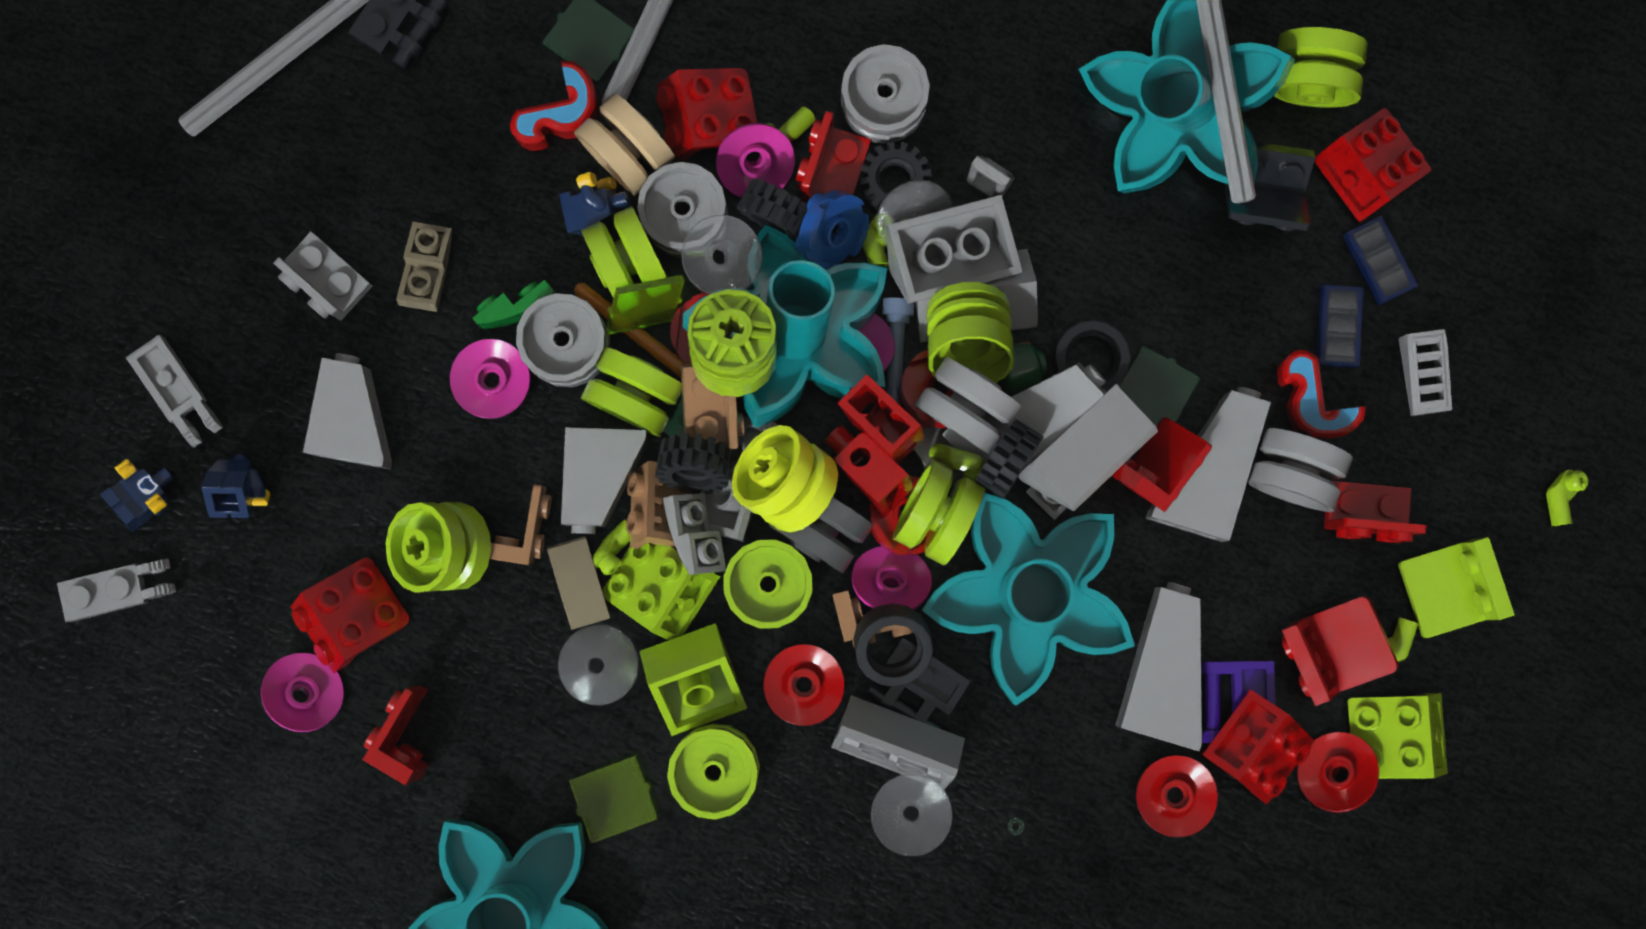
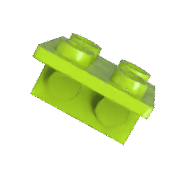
M1489 537L1464 541L1401 561L1398 564L1423 638L1437 636L1484 620H1502L1515 615Z
M646 543L639 549L628 548L621 559L619 569L611 575L602 592L604 599L650 632L671 640L684 635L720 576L714 572L689 575L676 549L671 546Z
M1424 693L1416 696L1353 697L1348 700L1350 734L1360 737L1373 749L1379 762V779H1427L1448 774L1441 693Z

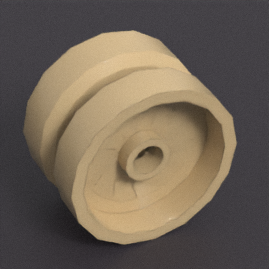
M614 93L600 106L601 116L612 131L610 132L598 120L587 118L574 131V134L597 162L626 191L636 196L648 178L647 172L637 159L639 158L650 169L657 171L662 166L670 164L675 159V156L652 124L626 100Z

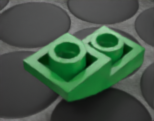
M543 280L540 284L532 282L518 294L517 297L520 300L515 304L504 293L499 297L492 295L477 307L479 313L472 319L483 330L517 323L520 321L524 311L537 299L554 294L555 291Z

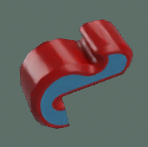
M561 61L569 99L515 111L510 121V129L522 147L532 151L546 149L549 146V142L546 139L548 133L564 139L577 138L574 131L587 118L595 120L598 118V95L587 71L577 63Z
M1298 350L1282 359L1277 368V382L1281 387L1288 384L1294 387L1286 404L1287 419L1294 431L1318 440H1330L1354 431L1364 420L1366 407L1325 411L1317 356L1305 350Z

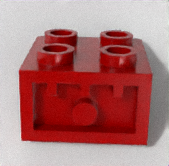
M1383 108L1341 136L1318 154L1314 161L1359 222L1431 171V167L1425 161L1423 154L1413 145L1401 129L1399 122L1392 117L1386 108Z
M826 110L823 121L816 119L809 137V143H811L809 152L812 154L810 159L802 158L796 177L798 181L797 189L801 190L802 202L807 204L809 199L816 193L826 194L833 190H843L854 195L860 178V170L871 144V139L834 128V113Z
M1164 417L1156 427L1158 432L1143 445L1133 460L1129 458L1112 477L1163 512H1166L1172 502L1177 499L1196 469L1202 465L1205 457L1212 449V445L1181 425Z
M1331 481L1337 486L1341 494L1335 511L1325 512L1324 529L1337 530V538H1372V534H1376V541L1401 543V541L1413 542V535L1426 534V525L1409 524L1411 488Z
M422 685L406 687L403 692L400 690L396 691L385 709L390 715L382 728L376 726L364 744L368 751L362 760L403 785L422 779L429 767V764L421 760L423 754L405 743H402L400 747L396 745L428 691Z
M1250 689L1205 750L1203 756L1238 780L1259 800L1268 804L1272 798L1277 797L1284 790L1287 777L1296 765H1300L1306 760L1314 740L1288 713Z

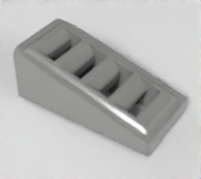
M976 156L972 162L967 183L990 198L998 195L1003 197L1015 177L991 159L984 156Z
M1445 329L1412 333L1398 338L1410 415L1416 416L1451 411L1449 355ZM1431 344L1432 352L1417 354L1416 346ZM1433 361L1434 368L1418 370V362ZM1436 376L1437 384L1419 386V379ZM1436 392L1439 394V400L1420 402L1421 394Z

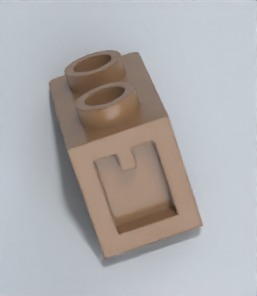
M537 484L533 485L523 548L518 547L519 539L495 536V542L491 543L489 559L534 566L535 558H542L545 535L540 534L542 518L548 519L552 500L551 495H546L547 487Z
M849 591L833 594L844 642L852 640L854 646L853 638L857 626L856 622L863 618L858 597L850 598ZM887 626L875 632L869 644L877 642L876 634L891 630L894 638L913 633V631L905 626Z

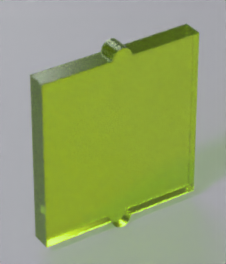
M678 275L616 288L612 306L607 309L609 313L606 326L608 334L672 322L677 305L682 302L680 295L685 282L683 276Z
M636 756L569 780L578 805L576 814L582 816L591 844L658 819L649 794L651 785L645 783Z

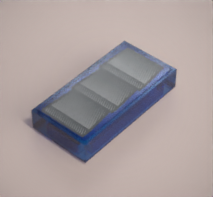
M1382 216L1343 235L1378 305L1418 286Z
M1323 285L1320 287L1317 357L1320 366L1349 368L1360 366L1363 308L1362 287Z

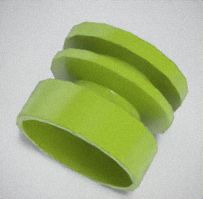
M961 282L946 286L934 293L927 303L926 311L927 335L929 337L928 366L934 378H936L935 373L945 357L953 359L968 369L970 367L995 383L1004 379L1009 374L1014 364L1013 336L1011 335V307L1005 293L995 286L981 282Z
M731 289L710 294L697 304L689 318L687 333L691 363L696 377L707 389L721 396L740 397L756 392L768 382L776 367V324L770 308L759 297L749 292ZM732 332H736L732 339H728Z

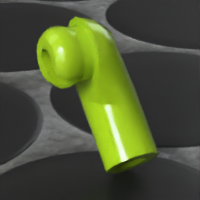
M801 107L779 130L791 143L798 139L815 122V116L808 108Z
M879 213L874 216L869 224L863 249L868 264L885 267L888 270V259L885 253L887 247L886 226L893 224L894 220L887 213Z
M935 443L929 450L931 461L935 459L951 468L963 470V477L968 476L976 480L985 464L979 454L942 443Z
M1566 470L1560 473L1547 489L1546 498L1552 526L1572 524L1569 501L1578 491H1584L1588 486V478L1583 471Z
M626 519L605 537L593 555L595 568H600L604 575L615 573L621 565V560L616 555L630 542V534L626 530Z
M1400 617L1398 618L1393 636L1388 638L1398 662L1407 658L1418 627V623Z

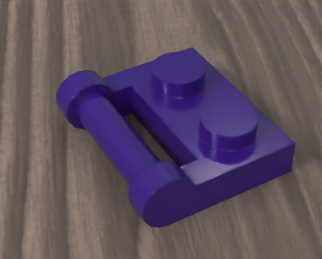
M1274 661L1201 662V674H1204L1205 730H1202V743H1211L1221 730L1220 674H1231L1232 714L1250 689L1275 705Z

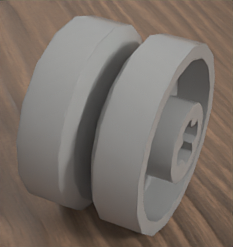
M882 44L866 48L852 59L843 76L841 106L845 121L855 134L871 139V142L887 144V142L902 141L917 130L925 116L930 88L926 69L918 58L902 47ZM880 92L884 96L886 92H889L892 95L890 97L884 98L881 97L878 93Z
M677 162L664 165L647 178L639 193L637 209L641 225L653 245L670 257L691 259L703 256L719 244L726 232L729 214L722 186L711 172L697 164ZM686 206H690V210L687 214H677V210L684 211Z
M554 293L537 299L524 311L517 325L516 345L521 360L535 375L556 387H576L588 383L589 380L600 373L597 363L605 347L610 348L611 338L605 322L587 301L572 294ZM562 335L566 338L569 336V342L565 346H561L557 342Z
M945 357L936 371L935 377L939 383L953 392L952 395L948 397L935 388H925L914 406L979 449L990 454L1001 436L995 427L982 418L987 414L1000 423H1011L1021 405L1001 391L1002 388L971 367L968 369L953 359Z
M1275 428L1267 429L1260 450L1272 461L1254 463L1248 480L1249 485L1273 497L1318 511L1334 512L1341 492L1334 483L1327 479L1337 480L1347 476L1353 459L1351 454L1332 444L1300 433Z

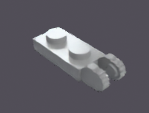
M156 336L126 357L169 422L176 425L191 446L195 447L202 442L198 431L185 418L192 411H197L205 426L212 432L216 433L223 428L213 410L205 403L208 400L164 336Z
M169 559L145 564H132L57 583L65 622H74L149 603L150 599L175 593L174 583H162L146 589L143 578L144 575L157 574L170 569Z

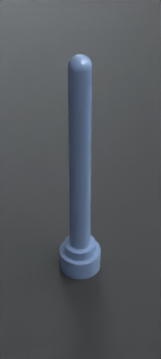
M883 298L882 315L886 316V323L890 324L889 328L895 341L894 356L887 368L886 393L901 406L900 384L903 377L905 325L910 324V317H914L915 302L908 304L905 298Z

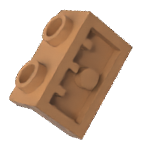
M681 364L684 433H689L690 437H695V434H701L703 439H707L710 436L716 438L715 443L722 441L727 444L729 449H738V437L744 436V418L742 412H737L736 397L721 396L707 389L696 377L692 364Z
M647 461L634 471L628 480L627 492L631 496V512L627 518L626 530L630 534L631 548L639 549L646 543L675 547L666 517L663 498L672 495L692 494V490H687L684 493L680 492L678 487L671 489L667 487V483H660L659 478H656L657 462Z

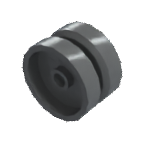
M832 497L829 506L820 517L802 530L789 533L778 530L769 524V527L789 539L788 544L816 562L820 563V561H823L841 573L845 572L854 555L849 547L836 539L838 534L854 543H863L874 526L834 497Z

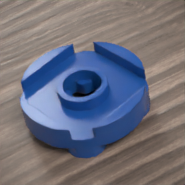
M833 190L826 194L816 193L808 201L807 213L803 218L799 236L795 242L796 251L802 254L807 261L816 263L825 270L842 264L840 262L845 260L848 255L855 257L861 250L869 229V217L863 213L861 206L864 205L863 201L843 190ZM835 225H837L836 233H831Z

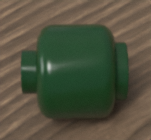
M1030 342L1013 344V369L1004 379L996 382L1002 388L1001 391L1008 396H1013L1045 380L1047 377L1045 356L1040 349L1036 350Z

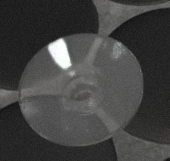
M926 180L904 183L892 190L881 203L876 219L878 234L887 246V225L953 208L952 201L946 191L936 183Z
M714 215L704 218L690 229L682 246V263L690 281L707 294H713L726 289L745 290L753 283L760 271L762 250L756 234L745 222L729 215ZM715 250H720L725 255V262L722 265L716 264L713 261L712 254Z
M605 625L588 626L575 632L565 642L558 661L560 679L566 690L577 700L590 705H606L622 698L632 688L639 666L637 652L630 639L621 631ZM593 658H600L604 663V669L600 673H594L590 669V661Z
M905 774L889 780L877 792L871 808V821L876 836L885 847L900 855L919 856L931 852L944 841L952 823V808L945 791L935 781L922 775ZM906 807H916L919 810L918 817L914 820H907L903 816Z

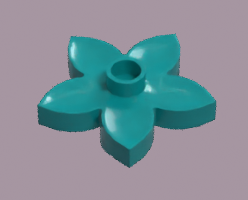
M1167 0L1156 18L1152 32V56L1149 57L1133 51H1116L1099 56L1079 69L1088 90L1101 104L1118 114L1133 118L1122 132L1115 150L1114 171L1118 191L1122 193L1147 190L1164 182L1176 172L1186 155L1194 166L1206 176L1229 185L1196 0ZM1252 42L1230 46L1241 112L1259 107L1275 95L1285 83L1295 62L1291 55L1270 45ZM1243 122L1255 185L1258 169L1257 146L1251 131Z
M766 224L753 241L748 257V290L731 289L744 290L759 297L770 308L776 324L777 356L775 370L768 382L756 392L742 396L744 408L755 428L777 421L790 412L801 399L807 381H812L825 393L840 399L866 374L885 390L883 364L877 350L868 338L858 330L865 326L874 316L880 304L887 268L868 263H844L825 270L820 265L807 261L802 254L798 253L795 248V242L786 234ZM707 296L701 298L683 313L682 327L687 332L691 314L697 304ZM732 332L728 339H732L736 332Z
M984 493L971 528L973 547L979 561L984 566L983 570L963 572L947 579L933 591L921 608V611L937 624L955 632L978 634L993 631L994 635L990 650L992 670L999 687L1015 706L1034 694L1046 681L1054 666L1056 644L1058 642L1073 651L1091 655L1113 654L1135 646L1128 622L1118 606L1107 596L1087 586V583L1094 579L1104 568L1110 557L1114 542V514L1089 513L1072 517L1056 525L1041 540L1032 520L1022 509L1006 499Z
M456 819L444 821L439 842V865L444 880L456 897L438 902L422 913L408 929H609L601 918L587 906L567 900L564 897L577 880L583 866L585 840L582 822L559 824L539 832L527 841L513 858L503 841L489 829L474 822Z

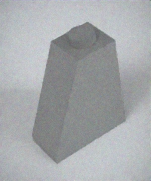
M336 353L335 360L322 358L303 453L391 469L392 458L371 370L359 364L360 358L351 355Z
M565 427L561 524L571 526V533L595 534L596 527L607 526L631 474L635 471L649 443V433L646 430Z

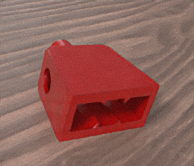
M867 374L838 402V405L860 433L865 432L898 465L925 438L922 426ZM874 403V407L869 414H861L868 404Z
M840 425L826 438L825 443L837 454L834 461L839 471L884 517L914 489L909 475L865 432H861L854 437L843 425ZM865 459L869 460V462L862 467H857L860 461Z

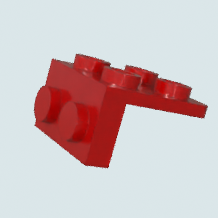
M742 68L679 69L657 84V103L662 110L665 125L664 140L675 156L673 161L686 160L702 149L719 148L725 137L733 130L746 124L757 123L749 77Z
M363 558L304 590L291 605L293 610L292 617L296 626L302 632L308 633L315 644L314 652L323 665H328L333 673L346 667L357 654L404 628L409 622V616L370 558Z
M1360 596L1294 621L1282 630L1284 637H1282L1284 650L1291 660L1295 659L1301 673L1299 674V683L1302 691L1307 697L1311 696L1315 706L1330 701L1341 691L1391 674L1399 666L1374 606L1366 596Z

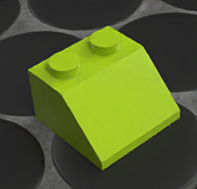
M716 623L639 651L648 686L672 736L747 709Z

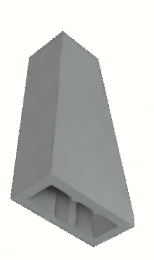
M1079 362L1011 396L1021 405L1011 423H1000L987 414L982 419L999 431L1001 438L1015 419H1018L1044 436L1031 459L1026 464L1027 466L1105 395L1107 391L1102 385L1106 380L1091 364L1084 368ZM947 429L942 434L953 447L979 454L984 462L991 455V453L984 452L950 429Z
M1238 387L1237 392L1232 390L1224 394L1197 435L1210 443L1212 449L1167 511L1163 512L1152 504L1147 512L1146 519L1216 541H1230L1271 402L1260 399V392L1245 387Z
M1168 582L1166 588H1154L1115 726L1200 751L1202 745L1200 598L1190 596L1191 588Z

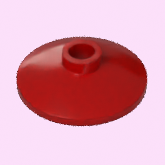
M806 644L795 645L781 651L769 664L764 677V693L770 708L784 721L801 726L814 725L827 719L838 708L844 693V677L838 662L824 649ZM800 677H808L812 681V688L809 691L801 692L798 690L796 682Z
M1346 732L1328 733L1315 739L1311 745L1308 757L1303 763L1298 765V781L1302 792L1315 806L1329 812H1348L1362 806L1373 795L1379 782L1380 767L1373 749L1360 737ZM1340 770H1348V778L1343 782H1337L1336 774Z
M1171 755L1154 761L1142 773L1136 789V802L1142 818L1155 831L1170 837H1186L1197 833L1210 822L1216 811L1218 792L1214 778L1204 765L1190 757ZM1173 787H1177L1181 791V797L1176 802H1170L1167 797L1168 791Z

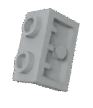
M310 232L285 260L278 257L274 262L282 271L278 278L296 293L300 288L312 297L307 304L325 319L331 314L341 321L372 287L365 278L313 232Z

